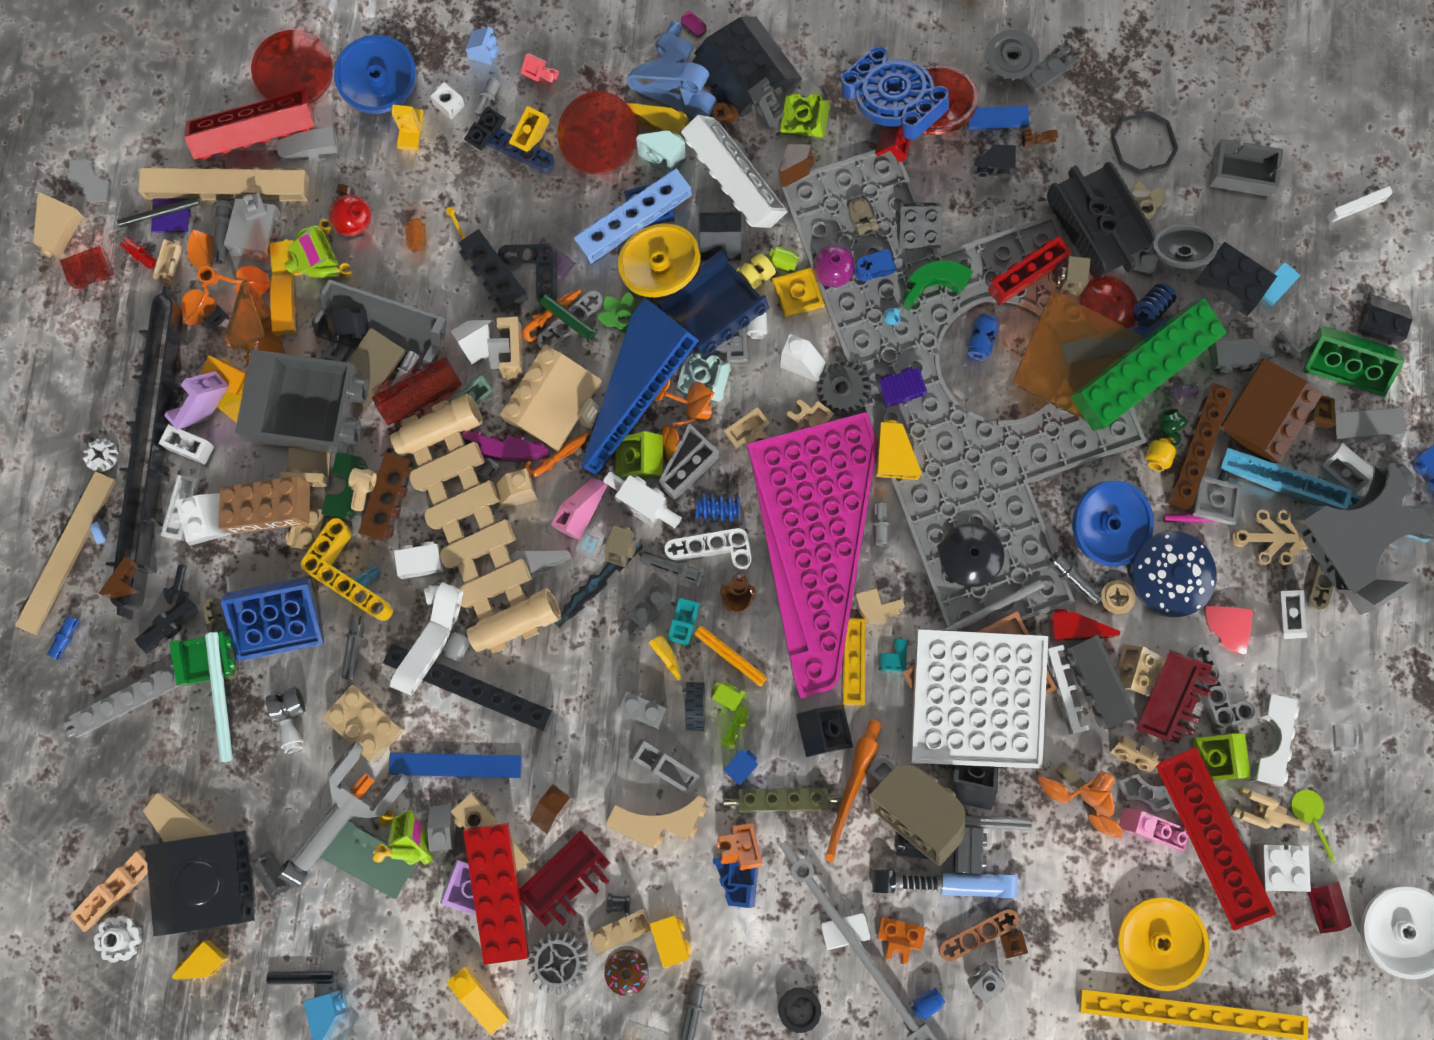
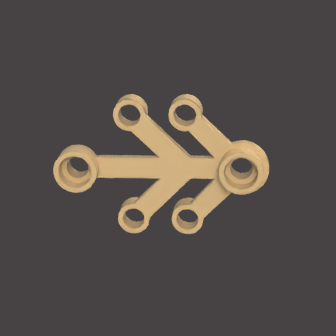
M1262 509L1255 513L1254 518L1256 522L1262 523L1271 533H1248L1244 529H1238L1230 536L1231 543L1236 547H1242L1248 542H1273L1264 552L1257 555L1256 560L1260 565L1269 564L1272 556L1285 543L1294 544L1287 552L1278 556V562L1283 566L1291 564L1293 557L1301 549H1308L1291 523V514L1287 510L1278 512L1276 520L1281 524H1285L1293 534L1283 532L1270 519L1269 512ZM1259 513H1263L1265 515L1264 520L1260 519ZM1281 513L1286 515V520L1281 519ZM1239 534L1244 535V541L1239 539ZM1262 555H1265L1267 557L1266 562H1263L1261 560ZM1283 555L1288 557V562L1283 561Z

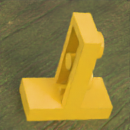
M392 105L391 113L399 128L398 149L419 151L424 111L422 109H414L411 106Z

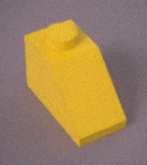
M527 106L509 144L525 152L530 151L541 140L550 120L545 114Z

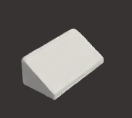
M864 913L842 918L858 942L871 940ZM832 920L821 923V930L827 950L849 945Z

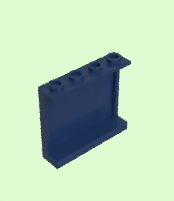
M722 250L700 265L693 279L685 287L675 293L655 299L658 307L699 340L694 348L702 357L714 352L719 345L730 340L735 333L746 328L751 321L763 315L769 309L766 296L763 295L761 297L728 263L727 257Z

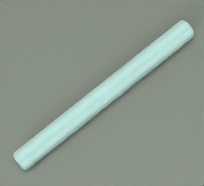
M208 632L205 634L219 758L221 762H229L233 759L219 636L218 632Z

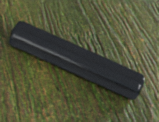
M268 972L266 982L268 985L331 984L334 982V972Z

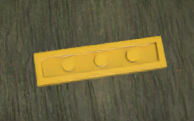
M849 618L843 653V705H865L866 619Z

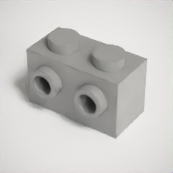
M632 690L631 693L626 691L618 713L660 730L667 713V708L663 707L665 703L654 698L652 701L643 699L644 694Z

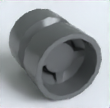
M297 686L284 690L283 694L277 692L265 698L268 713L274 723L286 720L288 715L295 717L306 712L302 694Z

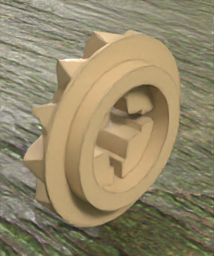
M1111 581L1102 589L1101 601L1103 607L1109 613L1118 615L1127 613L1135 604V592L1124 581ZM1116 591L1118 592L1119 596L1126 597L1120 600L1119 604L1116 602V600H1112L1109 598L1114 596L1116 594Z

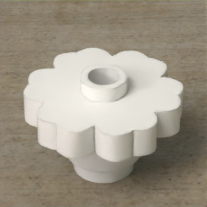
M124 915L117 918L111 917L99 925L100 933L94 936L95 950L102 951L101 957L103 960L115 963L119 960H129L133 955L137 954L138 948L136 945L142 942V930L139 927H134V919Z

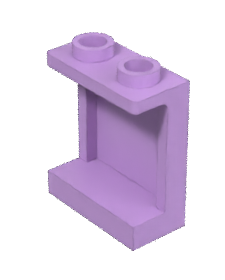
M216 371L184 379L181 386L189 394L182 407L166 411L164 416L177 430L208 421L229 385Z

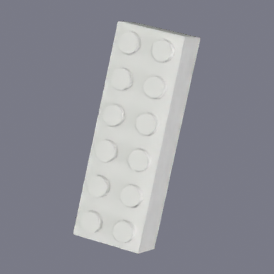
M697 115L681 131L685 137L686 144L694 148L697 152V158L707 165L710 175L720 182L722 191L730 195L734 200L733 205L743 212L746 216V222L751 227L771 228L788 212L723 126L714 117Z

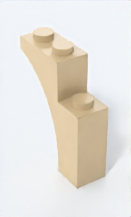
M697 796L684 808L673 813L658 816L635 814L615 805L605 826L654 849L656 845L660 847L665 837V834L662 833L663 829L685 840H688L689 836L694 838L699 827L695 823L699 816L703 818L708 805L705 804L706 799Z

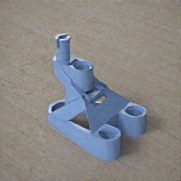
M673 20L670 22L665 34H661L655 43L662 57L633 68L627 77V83L637 94L668 108H673L676 111L680 110L691 118H695L697 115L709 117L714 106L717 104V100L712 94L701 91L709 77V72L699 64L688 62V58L694 49L693 45L688 40L677 37L682 29V25ZM637 78L660 80L643 85ZM680 86L682 95L668 91Z

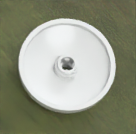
M1397 886L1378 893L1368 903L1361 920V938L1367 954L1380 969L1390 975L1404 979H1421L1434 974V896L1415 887Z

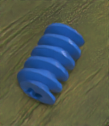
M705 493L702 494L701 498L697 497L696 519H699L701 514H703L704 519L708 520L711 514L713 521H716L718 515H720L722 522L725 521L727 516H729L730 522H733L735 517L738 518L739 522V496H736L735 501H732L731 495H728L726 501H724L722 494L715 500L713 493H711L709 499L706 498Z

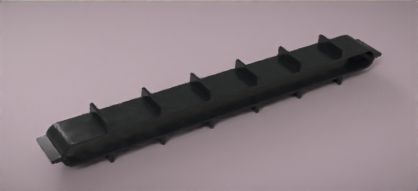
M163 286L162 293L155 296L152 300L148 330H139V333L146 338L142 374L133 375L132 377L140 384L135 421H126V425L133 429L128 468H119V471L127 475L121 515H112V518L120 521L115 562H106L105 564L113 568L114 572L125 556L131 559L165 313L170 308L134 560L140 565L131 581V586L140 591V593L129 595L126 603L125 596L110 599L112 604L117 606V615L132 620L134 611L139 610L143 606L148 574L157 573L156 570L149 567L154 527H163L162 523L155 520L160 483L170 479L162 474L165 448L159 442L169 424V420L164 415L166 411L171 410L173 390H182V387L175 382L179 346H188V342L181 337L183 325L182 309L177 304V297L167 286Z

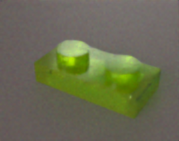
M740 705L720 744L727 749H729L730 745L735 746L740 736L737 734L740 725L745 727L750 717L747 714L748 708Z

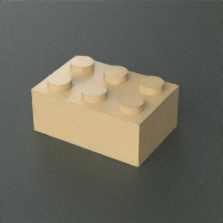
M351 685L322 717L349 744L356 741L362 745L363 749L360 754L372 763H376L405 731L361 689L354 685Z

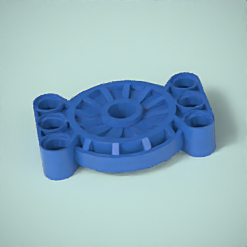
M881 46L874 47L844 72L841 77L844 97L849 99L856 98L859 110L868 120L884 126L902 125V134L907 139L919 137L946 113L949 108V92L947 88L943 86L934 87L929 72L913 61L904 59L888 60L887 50Z

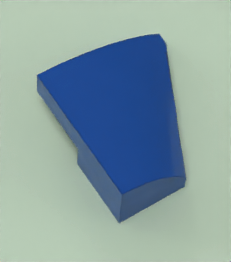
M713 858V864L716 865L720 875V884L725 889V898L728 906L755 907L758 868L740 870L738 860L734 863L722 864L720 862L721 858Z

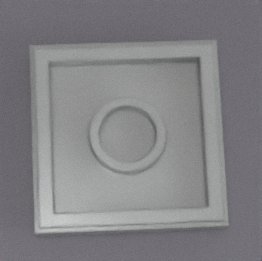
M1203 476L1194 500L1192 515L1234 526L1237 523L1242 485Z

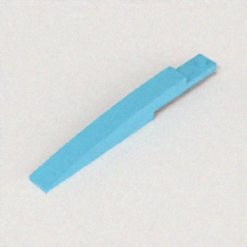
M1230 448L1226 449L1220 467L1242 478L1313 506L1327 505L1335 509L1344 510L1355 505L1363 498V496L1352 493L1353 490ZM1406 535V536H1408V537H1411V538H1414V539H1417V540H1420V541H1423V542H1428V541L1430 540V539H1420V538H1418V537H1416V536H1412V535Z

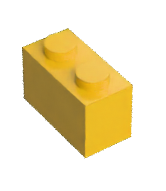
M675 914L650 923L663 968L689 960L688 954L692 953L689 941H684L681 932L685 931L681 918L677 919Z

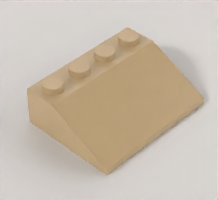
M544 345L500 416L512 427L559 451L579 419L577 413L588 396L590 398L594 396L602 380L562 353Z

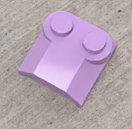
M456 859L443 889L440 903L476 915L469 865L465 861Z

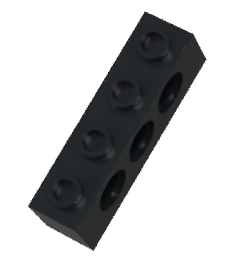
M479 229L458 242L461 248L459 251L461 257L465 262L470 261L473 265L470 267L477 278L479 276L482 277L485 281L482 283L489 294L493 292L496 296L494 301L501 310L505 308L510 313L529 300L525 290ZM478 254H485L482 259H475ZM489 270H497L494 275H487ZM501 286H509L506 291H499Z

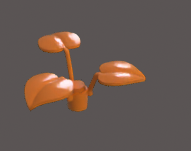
M192 230L188 240V258L195 267L200 268L197 272V277L203 282L202 287H204L205 293L198 289L185 293L181 301L182 322L187 325L204 323L205 321L202 317H207L215 309L217 303L213 298L208 297V285L213 286L219 280L237 283L235 289L238 296L244 300L251 301L258 299L271 286L270 278L265 272L254 266L239 268L236 273L237 279L219 275L216 270L211 268L214 237L197 230Z
M669 379L654 399L660 401L665 395L688 404L686 415L690 419L673 423L671 426L664 425L659 435H663V460L666 463L670 461L675 450L678 448L679 434L675 428L688 423H696V419L708 420L711 416L712 410L709 402L715 392L708 389L701 382H694L691 385L687 395L688 400L668 393Z
M1100 771L1093 781L1089 780L1084 786L1073 793H1069L1068 789L1057 781L1037 776L1044 792L1057 802L1067 804L1070 801L1069 798H1073L1080 793L1083 800L1096 810V814L1090 813L1088 815L1092 826L1106 836L1122 838L1123 831L1115 820L1110 818L1114 814V801L1110 788L1115 783L1114 778L1110 774Z

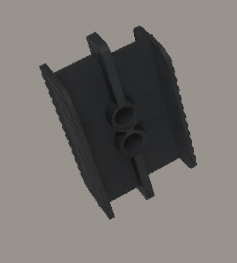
M1106 162L1103 168L1085 177L1078 166L1071 167L1068 172L1069 179L1059 184H1051L1047 193V200L1066 234L1080 254V257L1090 259L1089 271L1095 280H1099L1104 274L1120 266H1123L1126 272L1134 270L1136 262L1132 255L1143 249L1148 250L1155 241V232L1138 206L1137 201H1135L1113 163ZM1092 208H1098L1100 213L1095 212ZM1103 225H1108L1111 230L1105 229Z

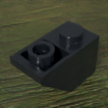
M995 144L974 162L971 175H977L978 177L997 176L998 178L1012 177L1016 165V145Z

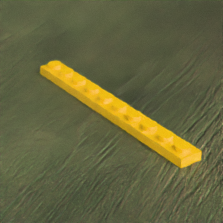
M1080 989V1013L1308 1040V1016Z

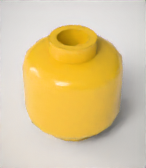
M1161 438L1150 443L1145 460L1151 469L1164 471V469L1171 467L1177 451L1170 440Z

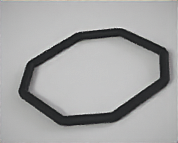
M1151 111L1121 118L1111 134L1119 163L1138 174L1168 167L1178 151V145L1170 122ZM1150 115L1166 124L1174 150L1165 164L1140 170L1123 161L1115 136L1124 121Z

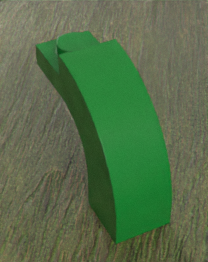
M935 261L920 267L908 280L907 287L909 288L902 298L905 300L903 307L910 311L921 293L931 286H944L960 295L974 271L952 261Z

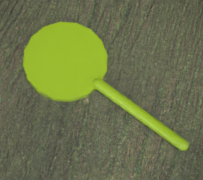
M1312 790L1297 792L1291 800L1292 813L1298 820L1306 823L1313 822L1332 862L1335 861L1317 822L1324 812L1322 798Z

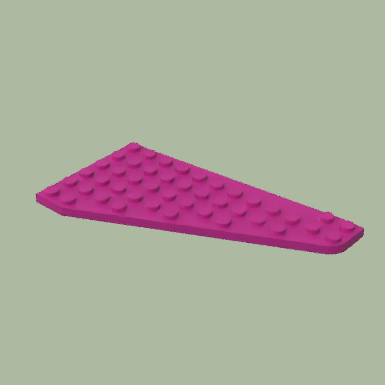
M868 412L746 445L759 500L792 676L799 699L832 689L840 677L877 450V441Z

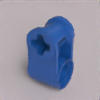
M884 249L859 258L855 268L856 278L860 281H868L894 273L897 268L891 251Z

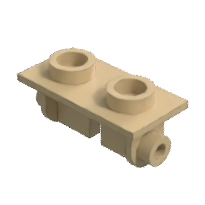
M162 240L152 278L172 285L182 251L181 242Z
M1118 736L1115 741L1116 746L1110 751L1111 754L1117 756L1120 760L1132 763L1144 771L1151 772L1159 764V755L1156 754V751L1143 745L1139 747V750H1136L1137 742L1126 736Z

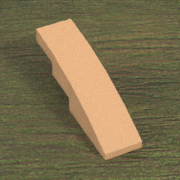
M142 850L136 851L122 867L117 868L103 884L98 885L70 915L84 933L103 918L148 874L146 854Z

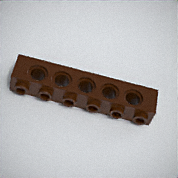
M1214 382L1206 388L1167 496L1166 504L1184 511L1193 506L1233 392L1232 389Z

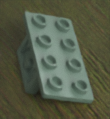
M351 821L346 823L320 856V858L393 899L399 896L416 863L408 865L404 860L390 859L389 856H386L380 863L373 860L375 847L379 844H384L391 850L388 842Z

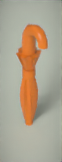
M580 289L563 295L556 301L567 308L582 292ZM545 310L541 314L532 315L534 319L523 328L522 334L524 339L528 342H536L538 338L530 336V332L537 326L542 328L547 318L549 319L553 314Z
M586 432L571 439L552 457L541 459L542 463L533 470L529 468L531 462L527 460L523 465V469L527 468L531 477H537L546 470L550 473L555 463L560 461L561 458L573 454L591 435L589 432Z

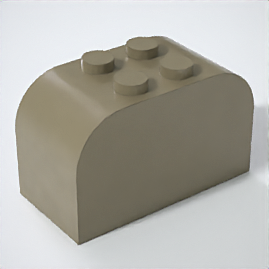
M911 765L899 766L893 769L869 795L871 811L940 867L964 838V807L956 798L955 793L947 787L944 789L939 785V781L932 774L929 773L927 775L921 769Z

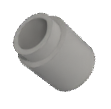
M459 629L457 632L452 631L444 647L445 653L443 656L459 663L470 646L467 633Z

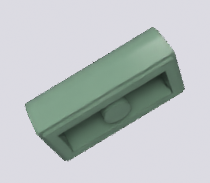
M479 374L447 401L451 404L452 400L469 394L475 403L478 404L494 390L485 378Z

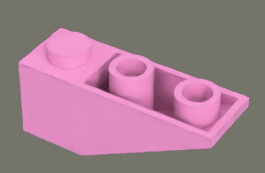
M589 479L559 507L551 525L564 535L581 540L608 485L598 479Z
M1125 807L1123 809L1119 823L1123 831L1185 852L1189 838L1185 828L1144 811Z

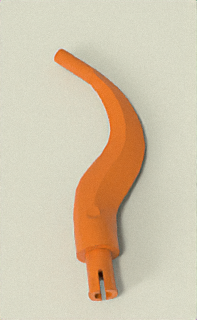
M876 720L869 721L864 737L858 739L852 769L825 857L828 862L834 861L839 839L852 804L872 761L876 757L879 744L876 741L882 726Z

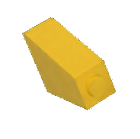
M895 420L881 422L878 436L876 477L919 480L921 469L903 424L897 423Z

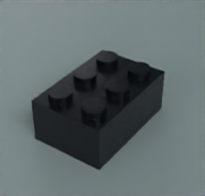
M1224 241L1217 250L1216 256L1206 265L1195 282L1245 316H1248L1277 278V275Z

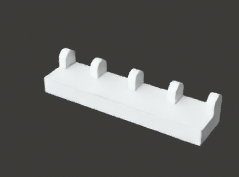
M1064 645L1048 649L1047 666L1050 676L1057 687L1055 693L1067 733L1071 735L1089 730L1088 725L1080 727L1076 712L1083 711V707H1074L1070 691L1076 690L1077 687L1076 685L1068 687L1063 670L1069 669L1070 664H1061L1058 651H1062L1065 648Z

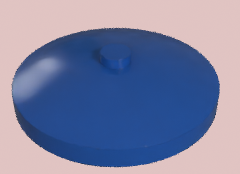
M369 35L351 42L340 53L335 64L334 80L341 97L352 108L364 113L381 114L392 111V105H402L410 97L416 85L417 70L411 53L401 42L384 35Z
M1104 481L1093 485L1080 497L1074 509L1072 530L1078 548L1088 559L1103 566L1118 567L1131 563L1137 549L1153 535L1154 517L1151 505L1137 487L1127 482Z

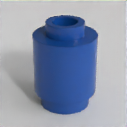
M935 987L932 990H926L912 1000L914 1005L911 1009L918 1019L923 1017L926 1020L941 1010L942 1005L946 1002Z

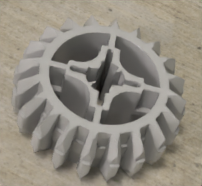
M559 931L555 932V939H553L551 933L546 934L547 942L542 937L538 939L542 945L541 947L537 944L532 946L537 953L530 952L528 955L530 958H534V961L528 962L527 966H534L535 968L529 971V975L537 974L538 977L533 980V983L535 984L541 980L540 990L548 985L547 993L549 994L553 991V987H556L557 995L561 993V987L564 988L565 993H568L570 991L569 984L574 989L578 987L575 979L580 982L584 980L579 973H587L588 971L586 968L581 967L589 963V960H582L581 956L587 954V951L579 952L578 949L583 946V943L581 942L575 946L573 943L577 937L573 936L568 941L569 933L567 932L564 933L563 939L560 938ZM556 944L567 946L572 950L573 954L562 955ZM549 946L550 961L540 966L541 955ZM555 956L562 960L569 959L561 965V969H557V966L548 967L556 960ZM576 960V969L571 978L567 980L566 965ZM554 971L560 982L548 979L543 972Z

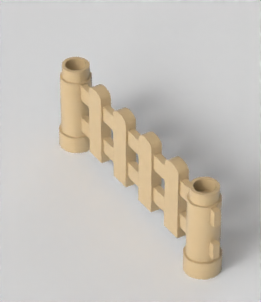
M465 394L452 400L451 404L444 400L432 406L433 412L418 419L416 415H413L401 421L403 427L391 434L390 439L396 453L400 457L410 453L414 454L419 468L410 473V482L416 490H428L434 505L425 512L426 523L435 530L443 528L449 546L441 550V561L447 568L455 569L458 567L465 584L458 588L463 590L461 606L464 608L474 607L479 619L475 626L467 629L468 640L476 652L489 649L492 654L508 648L507 641L520 635L524 639H528L539 634L538 627H545L561 620V612L555 597L547 588L531 595L529 599L525 596L521 584L532 580L525 560L519 559L512 563L505 545L515 541L516 538L508 520L498 523L495 521L490 506L500 502V498L492 481L489 480L483 484L479 481L474 467L485 463L478 443L472 442L465 446L460 433L464 430L469 431L483 423L480 410L474 399L469 394ZM445 440L450 453L434 460L429 447ZM459 475L465 492L450 499L443 482ZM474 514L481 531L465 538L459 520ZM490 553L496 570L480 577L474 559ZM505 592L511 607L495 614L490 599Z

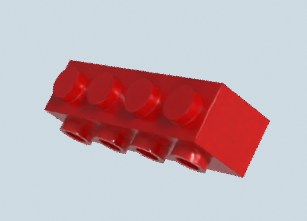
M1060 236L1053 241H1046L1040 247L1041 249L1036 252H1030L1024 257L1023 261L1012 264L1002 275L997 274L990 280L991 284L988 291L999 306L1067 261L1072 252Z

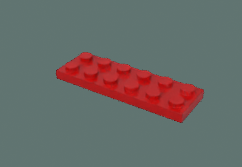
M509 823L465 829L463 833L483 964L528 959L529 950Z

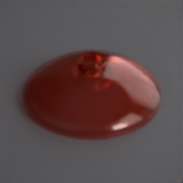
M1103 275L1101 278L1095 277L1088 282L1080 295V307L1083 316L1094 329L1107 334L1129 329L1136 323L1133 308L1138 303V300L1128 284L1119 278Z

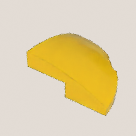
M659 636L651 640L649 646L660 657L677 680L681 679L677 658L663 636Z

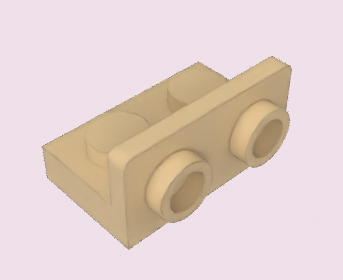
M310 507L309 524L294 526L288 529L286 533L287 545L305 551L310 549L324 528L326 517L321 514V509Z

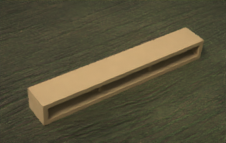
M149 166L148 168H140L138 192L145 199H192L198 197L199 200H235V198L242 199L249 194L259 193L262 201H309L310 178L306 171L300 168H292L291 170H283L281 168L262 170L257 167L250 169L231 167L230 169H221L219 167L201 169L193 166L189 167V169H181L176 166L168 168Z

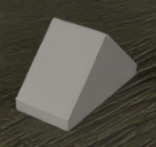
M509 338L487 339L491 369H499L498 363L511 361Z

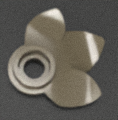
M1138 181L1132 190V195L1141 211L1142 208L1148 210V213L1143 212L1148 220L1153 218L1156 214V208L1163 203V189L1160 187L1150 192L1142 182Z

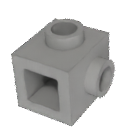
M986 961L982 965H978L967 979L970 989L986 1004L994 996L1000 995L1006 985L1002 978L1003 972L996 965L991 967Z

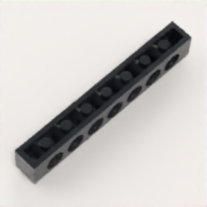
M391 643L383 664L397 670L409 653V650ZM436 661L422 680L543 732L547 731L555 713L548 708Z

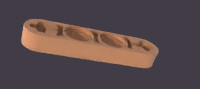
M1003 909L941 942L938 948L939 955L947 961L958 959L1017 927L1019 923L1018 914L1011 909ZM1004 914L1013 915L1012 924H1001L1000 926L1003 930L1000 931L994 919L997 918V921L1000 922L1005 919ZM986 923H991L994 926V933L991 936L984 935L982 931ZM971 933L975 938V942L972 946L968 947L964 945L963 937L965 934ZM958 938L959 945L964 950L960 952V949L956 948L952 951V956L944 955L945 945L948 944L950 947L957 945L954 940Z

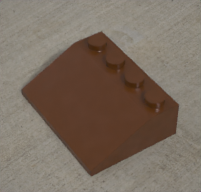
M1262 358L1220 427L1257 458L1271 463H1281L1322 396V393L1308 381L1268 359Z

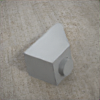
M452 804L429 807L427 827L429 852L455 849L454 822L452 820L453 814L451 813L453 810Z

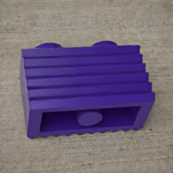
M907 367L901 370L900 374L893 375L889 373L881 377L877 388L885 408L926 395L927 389L919 368Z

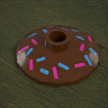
M622 950L615 953L608 960L605 966L604 977L607 985L613 992L621 996H631L639 993L645 987L649 978V968L646 960L639 953L633 950ZM628 969L631 973L628 978L622 975V971Z

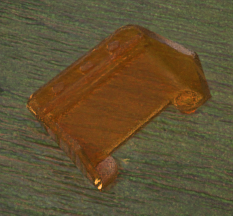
M247 280L241 281L227 327V336H224L228 348L236 350L241 346L247 353L244 356L247 366L251 349L286 354L280 336L272 332L271 311L267 303Z

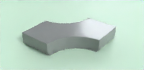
M70 160L68 180L80 184L84 188L86 200L88 202L109 203L111 183L96 176L91 160Z
M1138 772L1116 780L1124 801H1140L1146 804L1153 814L1175 807L1165 786L1157 787L1146 783Z

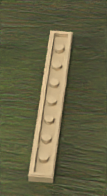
M96 471L94 472L15 624L16 627L34 635L38 634L91 532L90 524L96 522L116 480Z

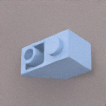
M491 27L471 32L466 46L468 59L492 65L493 59H496L498 56L499 47Z

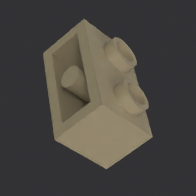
M1068 257L1056 278V287H1059L1058 294L1064 295L1066 298L1080 296L1088 284L1089 258Z
M613 525L604 548L605 561L625 568L628 559H633L637 547L635 546L634 532H631L630 528L619 525V527Z

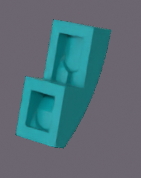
M679 597L667 640L689 645L700 602Z

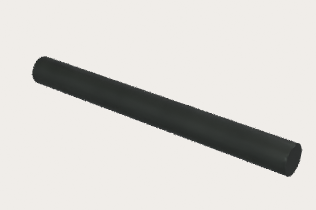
M198 197L121 218L117 220L120 228L199 206L200 201Z

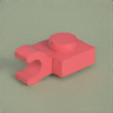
M528 53L525 55L520 74L537 82L542 78L553 82L554 79L557 80L559 71L546 68L547 61Z

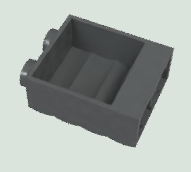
M251 349L235 433L246 441L332 454L337 452L347 454L348 445H357L360 439L361 421L353 418L356 403L364 404L367 400L369 381L367 378L361 377L362 373L352 363Z

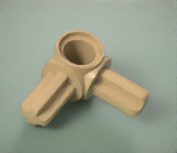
M352 469L348 483L351 489L354 490L351 509L354 511L364 510L366 494L375 487L377 471Z

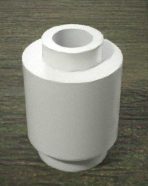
M766 312L755 318L746 327L747 335L751 336L752 339H761L764 337L763 335L768 333Z

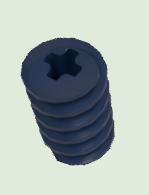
M1164 283L1156 284L1134 306L1133 315L1135 320L1142 326H1152L1176 301L1177 295L1175 290Z

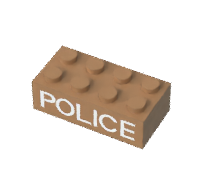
M298 476L220 487L219 529L232 535L309 524L310 483Z

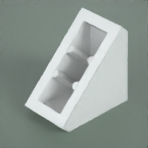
M468 320L450 331L472 366L489 356L487 339H492L494 320Z

